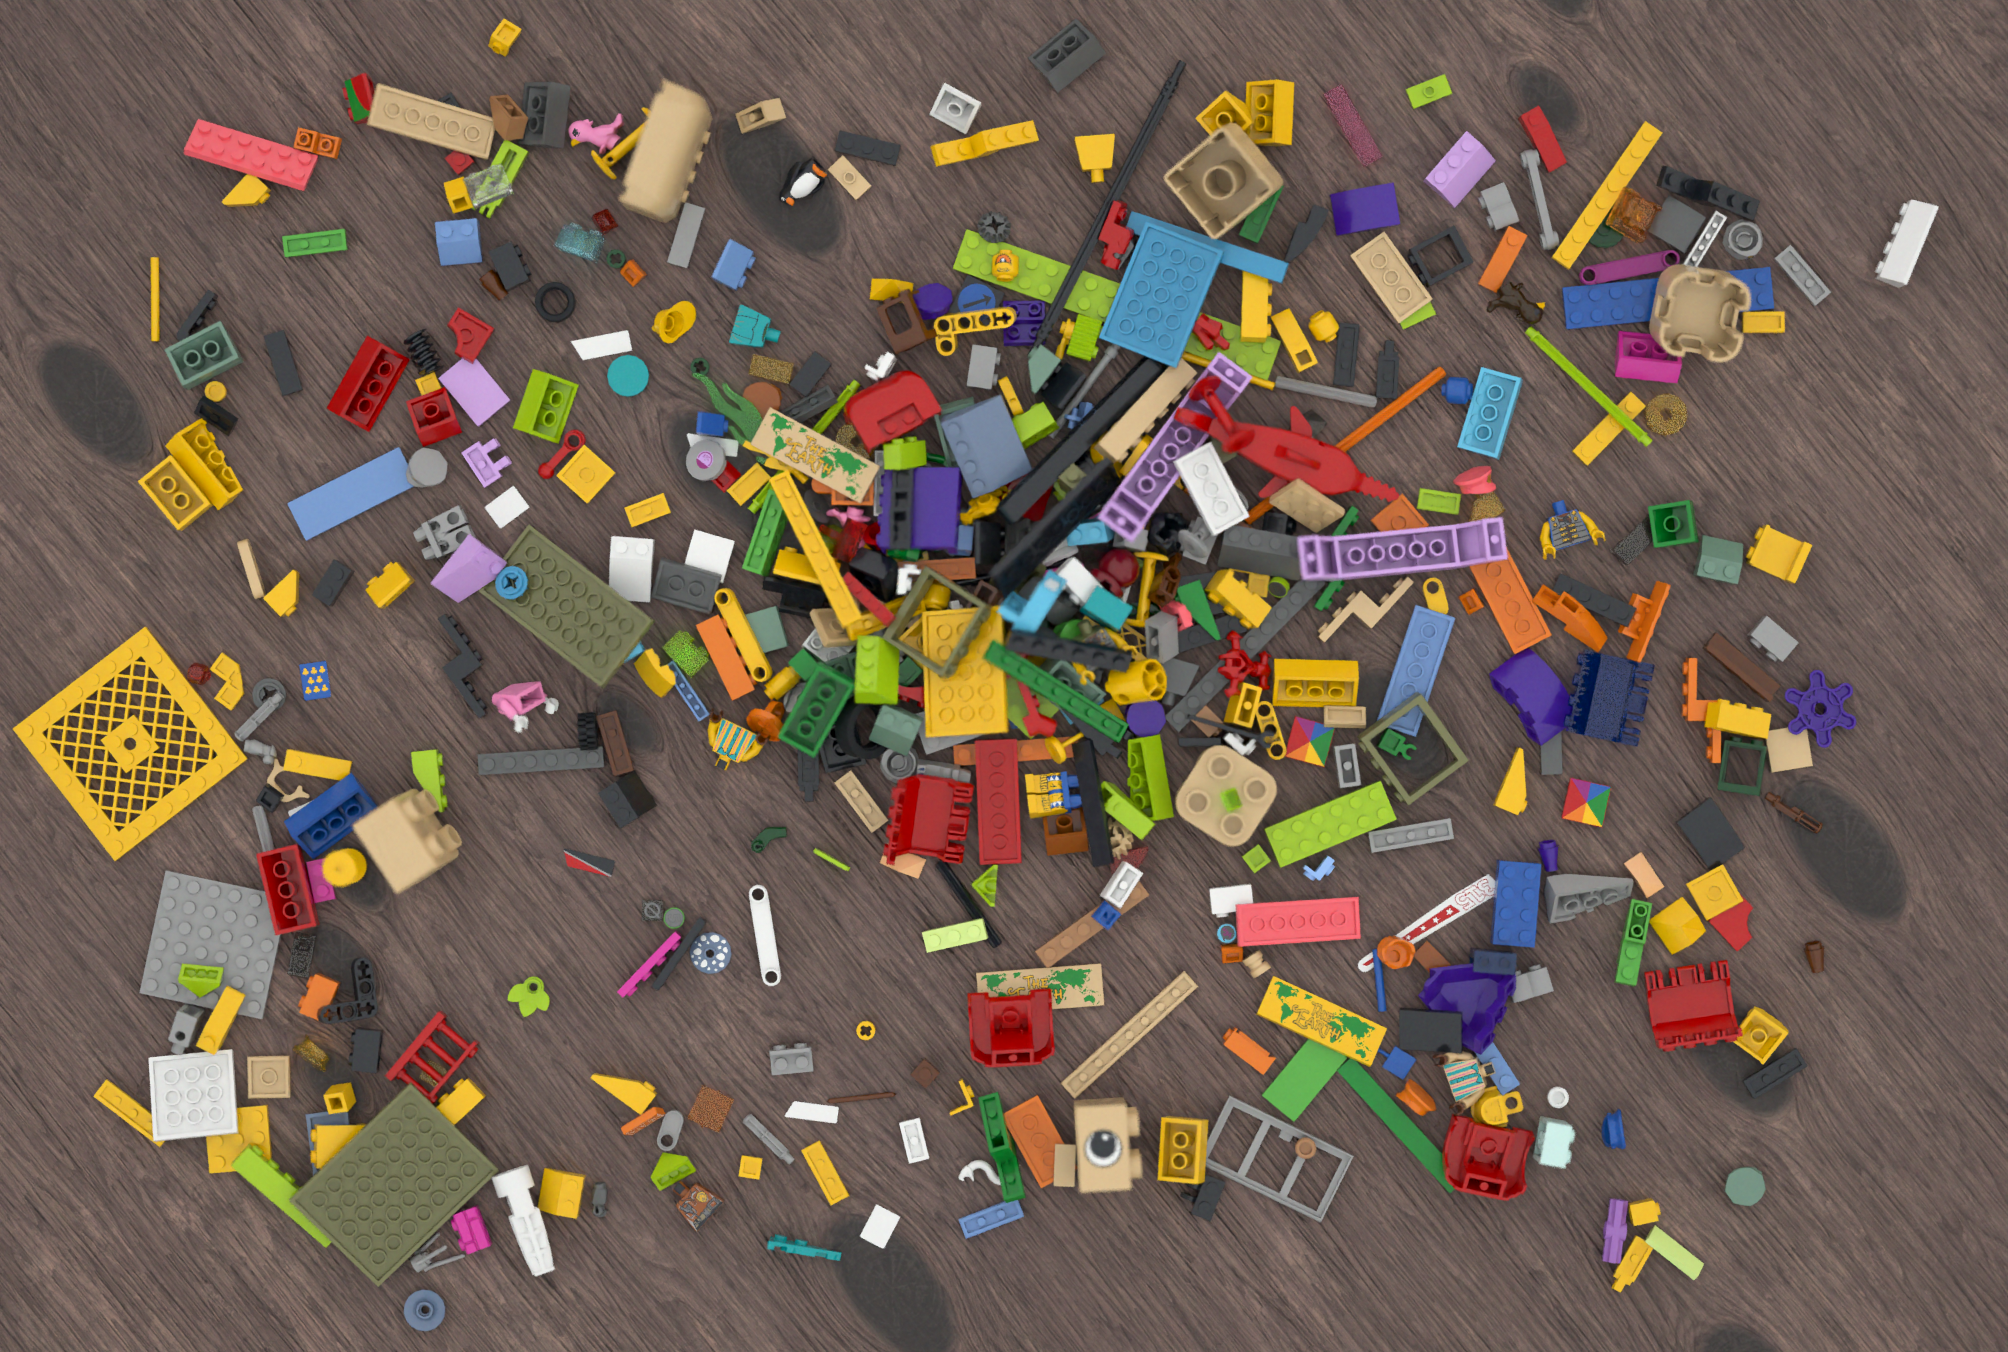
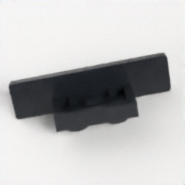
M774 576L764 577L763 590L782 593L779 612L811 618L809 613L812 609H822L824 602L830 603L823 588L820 586L804 585L798 581H785Z

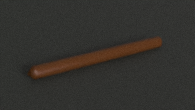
M886 1092L830 1098L827 1102L832 1104L894 1097L896 1093Z

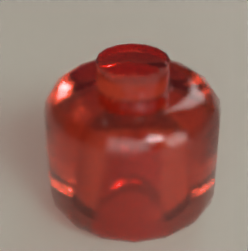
M193 663L188 669L187 676L191 683L204 685L210 679L211 673L207 665Z

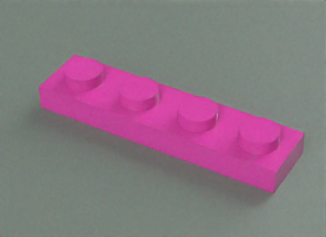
M675 931L617 993L622 998L626 994L630 997L638 989L636 984L640 980L644 982L652 974L650 969L655 964L659 967L667 959L665 954L670 949L674 951L681 944L679 939L682 936Z

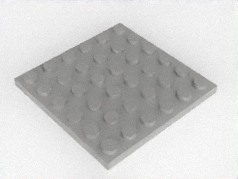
M166 870L139 993L215 1009L228 985L246 995L237 1014L263 1019L281 934L275 936L265 891ZM182 964L224 968L220 986L201 998L178 982Z

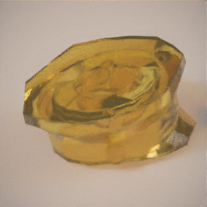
M305 1034L304 1040L300 1044L295 1045L292 1050L318 1071L326 1072V1064L330 1058L315 1046L309 1036Z

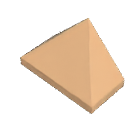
M1642 852L1623 863L1646 898L1664 887Z
M912 853L896 856L894 865L886 864L887 856H882L880 863L918 879L926 859Z

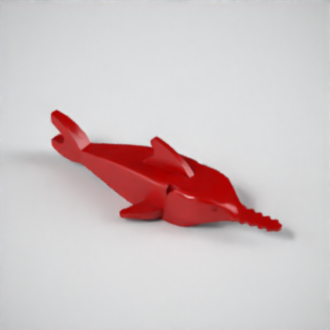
M1296 406L1290 407L1291 431L1235 422L1239 430L1245 427H1252L1255 431L1253 440L1246 447L1235 453L1273 475V478L1258 492L1260 498L1273 495L1297 478L1323 495L1333 496L1350 491H1355L1356 493L1362 491L1364 496L1370 493L1372 498L1376 496L1380 500L1386 498L1387 502L1399 498L1395 487L1389 488L1388 484L1381 485L1380 480L1374 481L1372 476L1367 478L1365 473H1361L1346 452L1338 447L1312 438L1311 426ZM1177 407L1173 419L1197 431L1205 432L1222 444L1229 437L1218 419L1190 409Z

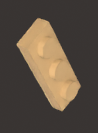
M849 771L835 782V785L871 833L888 821L887 817L852 771Z

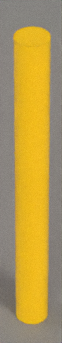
M151 257V341H160L158 257Z

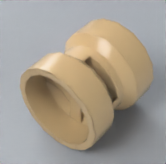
M1260 950L1253 952L1242 960L1244 965L1250 968V974L1253 978L1258 977L1271 968L1268 962L1263 961V954Z

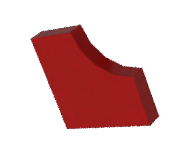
M459 307L447 324V327L454 332L457 338L455 354L473 364L494 332V328Z
M1742 895L1743 902L1708 920L1737 952L1752 938L1748 931L1747 920L1753 907Z

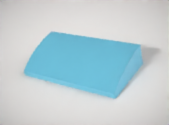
M1481 367L1457 446L1458 448L1497 460L1500 459L1522 386V378Z

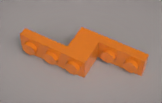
M1686 658V662L1682 664V674L1686 675L1685 683H1682V696H1685V704H1682L1681 713L1682 716H1685V721H1706L1708 703L1717 702V700H1697V658ZM1706 727V737L1710 738L1709 746H1706V759H1709V763H1721V731Z

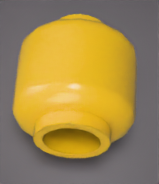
M1320 310L1309 318L1308 327L1317 341L1325 340L1330 342L1336 338L1337 335L1335 333L1339 330V325L1331 312Z
M933 581L923 598L926 610L940 611L947 609L951 597L950 588L940 581Z

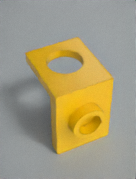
M963 1078L959 1080V1084L968 1103L949 1111L950 1116L974 1106L971 1099L975 1097L970 1085H965Z

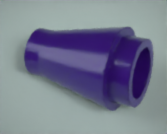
M1556 840L1539 842L1538 851L1545 866V871L1558 870V845Z

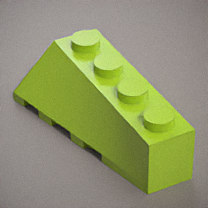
M1160 734L1128 740L1130 777L1128 778L1127 786H1130L1129 799L1152 821L1174 817Z

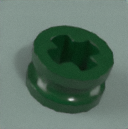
M614 249L608 253L606 260L609 266L620 268L625 264L626 256L622 251ZM613 254L621 255L620 259L622 261L620 264H612L611 261L613 259L611 258V256Z
M704 358L694 359L690 366L692 373L698 377L707 375L710 369L709 363ZM700 361L704 362L705 371L697 373V368L694 367L695 364H699Z

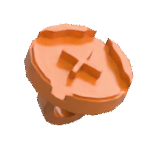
M773 700L767 705L765 710H751L746 718L750 729L754 732L756 730L758 732L763 730L761 735L764 738L771 735L768 741H780L778 734L783 726L781 719L784 715V704Z

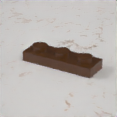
M617 710L596 716L613 775L617 776L634 771Z

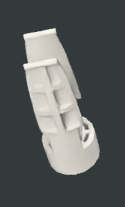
M520 1166L491 1177L498 1198L505 1196L507 1198L512 1215L508 1216L532 1275L536 1277L555 1270L539 1207H534L528 1188L535 1186L529 1166Z

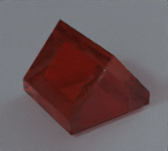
M608 209L595 213L591 218L602 236L618 227Z

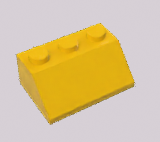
M1278 79L1246 82L1245 104L1253 123L1246 129L1245 133L1255 145H1292L1294 82Z
M786 546L784 550H779L773 571L774 574L820 584L806 554H798L797 549ZM832 557L838 571L840 572L841 563H837L838 558Z

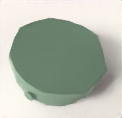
M1740 1167L1728 1174L1725 1192L1734 1204L1752 1206L1762 1198L1766 1188L1762 1172L1755 1167Z

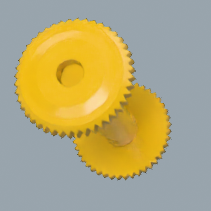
M643 107L641 110L648 117L650 110ZM646 121L602 159L594 150L591 151L593 160L611 179L615 180L617 177L609 168L638 145ZM609 157L613 158L611 162L608 161Z
M1141 551L1133 553L1138 558H1144L1136 620L1125 619L1124 623L1134 627L1145 628V620L1149 618L1151 600L1147 597L1155 575L1156 560L1169 561V558L1163 554Z
M354 848L336 850V852H331V854L325 857L322 864V873H324L325 880L329 881L331 885H336V887L347 886V884L356 883V881L358 882V880L364 877L368 865L366 864L367 859H365L360 851H356Z

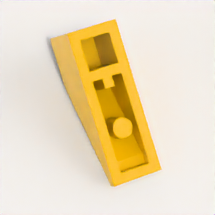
M1518 747L1493 804L1515 815H1519V812L1523 813L1527 805L1525 800L1523 749Z
M287 749L283 770L340 781L350 774L352 761Z
M228 985L226 986L196 1044L197 1047L213 1055L218 1052L243 1003L245 994Z
M594 1073L591 1076L592 1080L640 1115L657 1094L654 1091L656 1088L647 1081L643 1083L638 1080Z

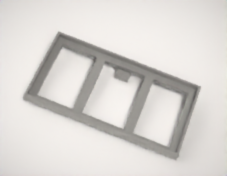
M1229 1095L1207 1139L1206 1167L1321 1222L1354 1156ZM1233 1107L1262 1120L1238 1172L1208 1158ZM1270 1125L1281 1129L1278 1137L1290 1142L1293 1136L1299 1139L1309 1137L1315 1142L1316 1147L1342 1159L1317 1210L1287 1197L1305 1159L1298 1155L1280 1192L1245 1176Z

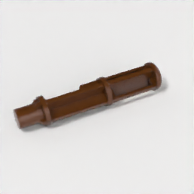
M1770 792L1765 795L1764 799L1771 802L1773 807L1796 822L1802 824L1815 834L1821 831L1823 827L1821 822L1796 806L1788 807L1780 801L1781 797L1779 795L1775 796ZM1804 814L1807 815L1808 817H1810L1811 819L1815 820V821L1818 822L1819 824L1817 825V824L1813 823L1812 821H1810L1809 819H1807V818L1804 817L1803 815H1804ZM1800 819L1815 828V830L1801 823Z

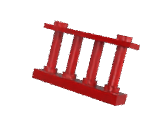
M443 1011L437 1012L385 1075L390 1081L397 1078L407 1085L411 1082L432 1104L439 1098L437 1093L467 1057L471 1059L479 1050L477 1045L480 1043L475 1040L470 1045L446 1025L445 1019L447 1015ZM436 1030L438 1032L442 1031L465 1051L458 1060H455L433 1041L434 1038L431 1035ZM422 1046L428 1047L452 1067L444 1077L419 1057L418 1051ZM409 1062L411 1064L415 1063L438 1083L431 1093L406 1073L407 1070L404 1068Z

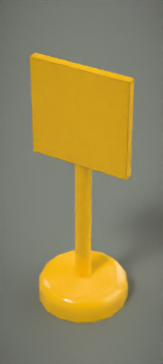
M1113 698L1100 705L1103 709L1126 722ZM1080 732L1063 743H1060L1054 736L1047 737L1045 739V746L1053 760L1061 764L1066 760L1064 748L1084 735Z

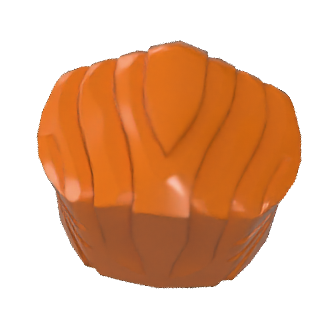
M1398 936L1383 938L1377 947L1379 959L1392 969L1408 967L1415 954L1414 945Z

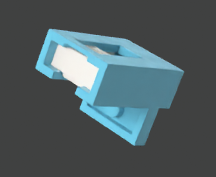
M1049 570L1029 601L1012 592L1003 602L998 613L1005 620L1015 623L1013 629L1035 633L1067 580Z

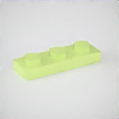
M983 918L922 932L927 953L988 939Z

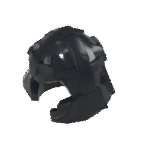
M1163 512L1151 517L1144 526L1145 530H1148L1147 538L1149 543L1159 548L1166 556L1177 552L1181 547L1178 533L1180 530L1187 529V521L1183 518L1182 513Z

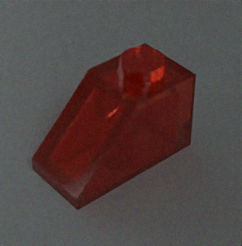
M1148 846L1129 850L1127 855H1120V860L1114 857L1115 863L1109 864L1112 876L1122 861L1129 863L1138 870L1149 851Z

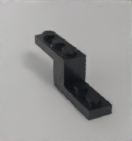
M1662 166L1656 184L1660 188L1700 205L1719 207L1752 221L1755 219L1760 203L1759 200L1720 183L1699 180L1668 166Z
M444 614L438 620L462 653L442 668L478 718H482L488 714L485 710L488 707L482 698H476L473 694L475 691L474 687L469 681L465 682L464 679L483 666L481 662L483 657L477 649L473 651L469 646L471 641L464 632L461 634L456 627L459 624L452 615L448 617L447 614Z

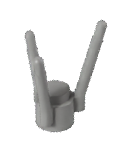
M437 1232L420 1249L414 1252L415 1256L410 1258V1262L418 1273L422 1270L427 1272L434 1267L464 1258L465 1254L430 1264L432 1262L431 1258L447 1249V1246H443L430 1254L426 1251L423 1253L440 1236V1232Z

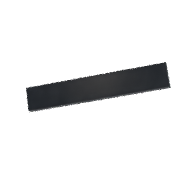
M1093 740L1072 744L1093 867L1113 864L1115 862Z

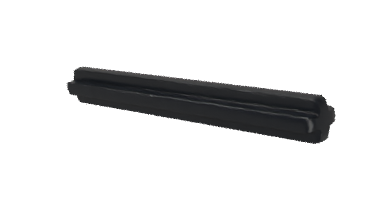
M942 860L938 861L935 864L936 868L973 920L984 919L988 935L987 940L992 948L998 947L1002 941L948 863Z

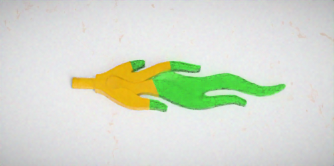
M692 373L693 377L706 385L715 408L723 415L732 419L742 429L745 437L734 426H728L736 440L743 447L769 457L757 456L756 460L759 463L773 469L788 470L789 474L792 473L802 484L808 481L809 478L803 472L751 445L763 420L757 408L750 401L731 391L726 383H722L725 394L741 408V410L736 409L725 401L711 379L699 373Z

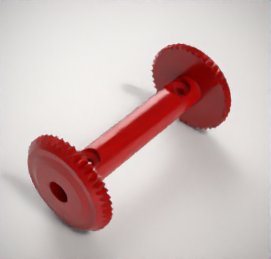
M1205 377L1191 388L1189 399L1194 402L1205 399L1229 436L1222 445L1223 451L1227 453L1239 451L1253 440L1255 431L1252 427H1245L1239 430L1215 393L1221 384L1220 377Z

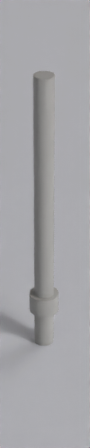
M1112 344L1107 347L1103 358L1056 422L1060 428L1049 434V437L1055 438L1067 421V419H1064V415H1071L1072 408H1076L1111 359H1115L1118 355L1120 346Z

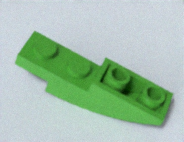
M1631 899L1616 963L1618 965L1615 983L1633 987L1637 984L1652 903Z

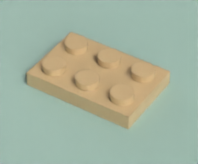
M1298 478L1271 495L1269 503L1315 533H1318L1344 516L1345 511L1344 508Z

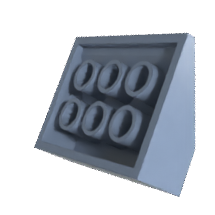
M1002 395L943 416L941 420L942 428L972 498L992 492L1032 470Z

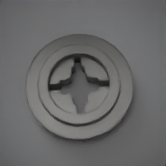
M990 211L982 215L978 221L977 229L984 240L991 243H999L1009 236L1011 223H1009L1007 216H1003L1000 212ZM992 221H994L996 225H999L997 228V232H995L993 227H989L991 226Z
M272 678L259 681L252 693L255 705L260 708L268 700H262L266 696L265 691L267 689L268 691L277 690L275 694L280 692L284 698L273 711L280 709L286 698L283 684Z

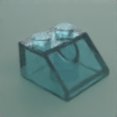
M571 222L569 226L564 224L554 246L560 251L598 263L605 242V238L601 237L602 233L590 229L589 232L581 230L582 226Z

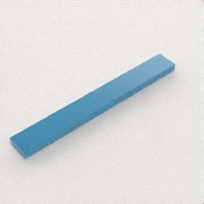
M1131 211L1126 226L1134 230V235H1141L1147 221L1224 251L1220 261L1221 264L1281 284L1283 283L1289 266L1287 262Z

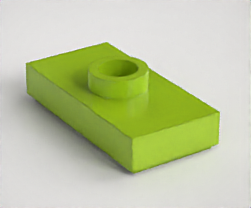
M1445 74L1405 90L1413 109L1452 94Z
M1419 488L1416 509L1458 515L1461 494Z

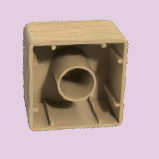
M1236 123L1227 124L1216 130L1164 176L1168 186L1195 216L1212 239H1217L1234 228L1283 185V179Z
M410 789L388 800L353 824V828L394 891L398 894L428 878L456 859L459 854L457 848L462 845L457 831L449 824L443 827L434 813L439 810V805L435 797L427 789L421 792L417 789Z

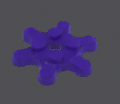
M1814 670L1809 675L1810 687L1807 691L1801 692L1795 688H1789L1785 692V700L1788 703L1794 704L1798 709V715L1789 722L1788 730L1791 734L1798 735L1805 729H1812L1816 734L1818 746L1826 748L1832 742L1831 730L1835 726H1841L1848 730L1856 726V718L1852 714L1846 713L1843 709V702L1852 695L1853 688L1848 683H1842L1835 689L1828 688L1825 684L1824 673L1820 670ZM1817 703H1821L1825 708L1822 715L1815 713Z

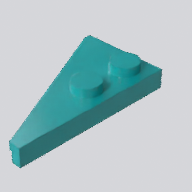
M775 1234V1237L770 1236L767 1246L769 1250H774V1246L780 1247V1250L787 1253L812 1257L816 1255L840 1261L842 1252L807 1245L808 1241L795 1239V1242L787 1240V1236Z

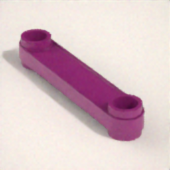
M1667 250L1591 265L1581 269L1578 278L1583 285H1593L1660 272L1672 266L1665 261L1667 254L1674 256L1675 263L1673 265L1679 264L1680 257L1676 251ZM1584 271L1592 272V281H1586L1584 279Z

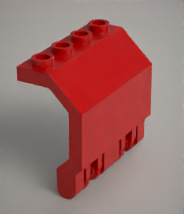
M923 774L899 779L897 787L892 788L891 799L895 800V804L890 806L888 818L892 819V825H887L886 837L890 838L889 844L885 843L883 856H887L886 864L894 865L896 856L907 853L933 856L949 863H962L965 846L948 842V840H966L971 809L966 806L955 805L954 801L970 803L972 801L974 785L958 782L950 778Z
M1727 960L1717 961V965L1715 961L1710 962L1712 979L1707 980L1704 977L1702 963L1697 964V973L1695 965L1676 967V974L1674 968H1669L1668 974L1671 985L1667 986L1663 985L1661 970H1656L1655 972L1656 981L1654 971L1644 972L1650 1024L1657 1048L1667 1052L1675 1050V1046L1683 1045L1684 1049L1694 1048L1696 1043L1704 1042V1045L1717 1044V1040L1725 1039V1042L1738 1041L1737 1037L1743 1036L1742 1028L1738 1027L1734 1014Z

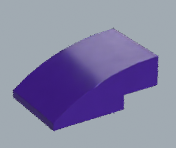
M1394 183L1330 194L1336 236L1400 225Z

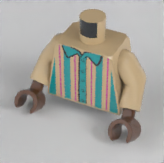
M1463 1051L1462 1053L1448 1052L1443 1055H1433V1058H1440L1439 1064L1434 1066L1444 1068L1456 1102L1459 1101V1103L1451 1104L1449 1109L1456 1106L1458 1112L1453 1116L1461 1115L1464 1110L1475 1104L1484 1094V1087L1487 1085L1485 1077L1496 1074L1492 1062L1481 1065L1478 1057H1473L1471 1053Z

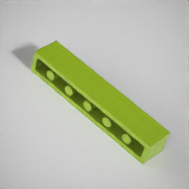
M248 1144L235 1158L231 1166L326 1248L331 1241L289 1201V1198L300 1189L294 1183L296 1181L294 1177L287 1172L284 1174L278 1169L280 1166L273 1159L268 1160L263 1156L264 1152L258 1146Z

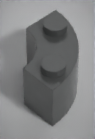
M1033 577L1018 592V595L1029 601L1044 577ZM1061 591L1047 613L1046 620L1059 625L1069 621L1080 609L1069 599L1070 595Z

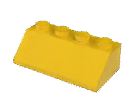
M1274 659L1272 706H1356L1359 682L1358 661Z

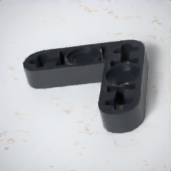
M356 958L352 961L351 974L355 1001L320 1007L317 1012V1018L321 1023L334 1024L371 1018L377 1013L378 1005L373 969L369 959ZM361 963L366 966L362 971L357 968ZM362 973L363 976L367 975V978L358 979V976H362ZM362 982H367L369 985V990L365 994L359 989ZM366 1003L368 1006H371V1010H368V1013L367 1011L358 1012V1008L365 1007ZM347 1005L352 1008V1014L348 1018L343 1015V1008ZM327 1011H337V1015L330 1016L329 1018L323 1016Z

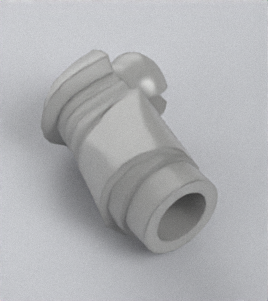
M255 739L245 741L244 752L264 756L263 762L265 764L274 763V758H277V751L273 744L268 746Z

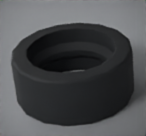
M546 283L536 294V310L548 321H564L575 310L576 301L574 294L563 283ZM551 290H560L567 297V307L560 314H550L544 308V296Z

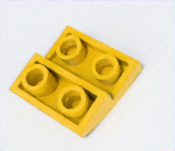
M652 648L645 650L634 663L643 681L659 697H665L676 684L674 672L669 669L668 665L660 667V659Z

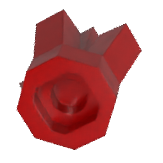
M1203 313L1195 322L1192 333L1206 350H1211L1213 345L1221 348L1223 351L1229 349L1230 343L1220 335L1222 323L1210 319Z

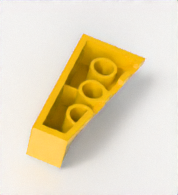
M201 418L176 433L165 447L219 511L230 504L243 489L232 468L228 467L225 463L224 453L222 450H218L214 442L215 437L213 433L209 432L205 426L207 422Z

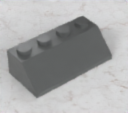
M1233 525L1223 531L1217 566L1299 581L1301 567L1298 537Z

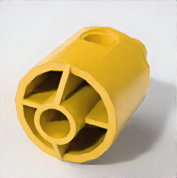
M1156 659L1133 661L1129 663L1126 672L1111 670L1108 681L1105 683V689L1120 706L1156 701L1161 699L1166 692L1167 677L1163 666Z

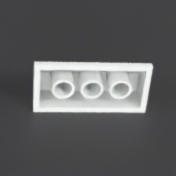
M1912 199L1907 201V203H1903L1899 211V215L1902 216L1899 223L1895 222L1891 234H1893L1891 242L1888 241L1884 247L1883 253H1885L1883 262L1879 261L1875 272L1878 273L1876 279L1897 288L1907 285L1939 208L1938 206Z

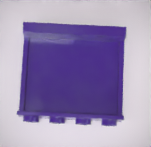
M913 467L914 514L911 549H947L949 554H958L962 472L960 468ZM885 469L884 474L881 475L883 494H880L879 504L882 507V514L878 515V526H881L880 534H877V546L880 547L882 553H886V549H890L889 507H891L892 469Z

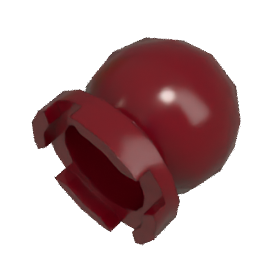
M1116 548L1102 556L1099 562V570L1092 568L1089 573L1103 586L1102 589L1121 599L1124 596L1122 589L1128 588L1135 583L1139 575V563L1137 557L1129 550Z

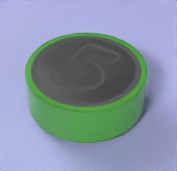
M670 908L664 914V922L669 928H679L685 921V915L679 908Z

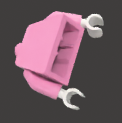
M541 681L512 684L492 696V702L497 706L499 713L505 714L510 720L515 721L514 729L517 732H521L522 727L527 729L528 719L525 716L518 715H523L543 702L546 704L545 711L553 714L554 711H557L559 705L557 699L547 698L548 695L543 692Z

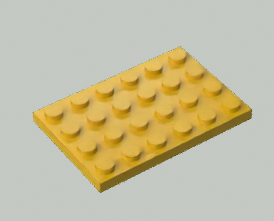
M992 606L988 620L980 626L979 635L975 640L971 641L968 646V653L964 658L960 659L957 664L958 669L953 676H950L949 679L942 677L924 665L926 737L1008 732L1006 673L983 659L992 640H996L1005 646V620L998 613L1001 606ZM979 608L922 612L923 655L943 667Z

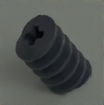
M427 329L419 330L404 340L405 345H411L407 351L415 352L411 356L412 360H418L414 366L416 368L422 367L418 371L419 375H429L444 368V365L437 366V363L441 360L440 358H433L437 350L430 351L434 344L426 343L430 336L422 335Z

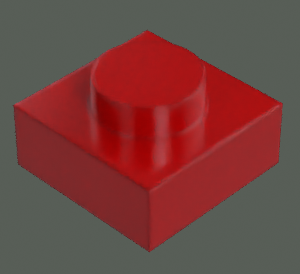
M453 151L445 158L458 175L475 163L468 154Z

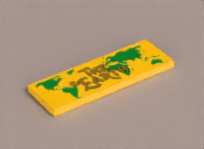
M1275 976L1272 977L1256 1013L1258 1016L1368 1067L1372 1065L1387 1028Z

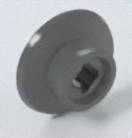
M813 489L807 490L804 494V503L813 521L827 523L831 518L826 516L827 510H830L827 501L821 494L814 492Z

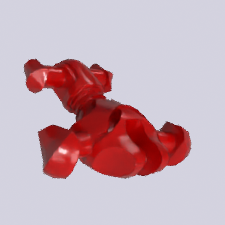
M1235 631L1229 632L1226 637L1228 641H1231L1232 649L1218 656L1219 660L1225 661V667H1219L1218 672L1231 680L1229 688L1224 690L1226 697L1240 696L1241 691L1238 690V684L1242 683L1248 674L1251 677H1259L1258 687L1262 688V691L1269 690L1270 686L1267 683L1268 677L1271 674V668L1268 665V659L1271 658V655L1263 651L1259 653L1260 662H1252L1245 650L1240 649L1239 639L1243 637Z

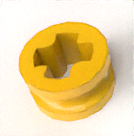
M869 1021L861 1022L856 1030L858 1037L862 1040L871 1039L875 1034V1026ZM861 1026H870L871 1034L869 1036L867 1034L862 1035L860 1033L862 1031Z

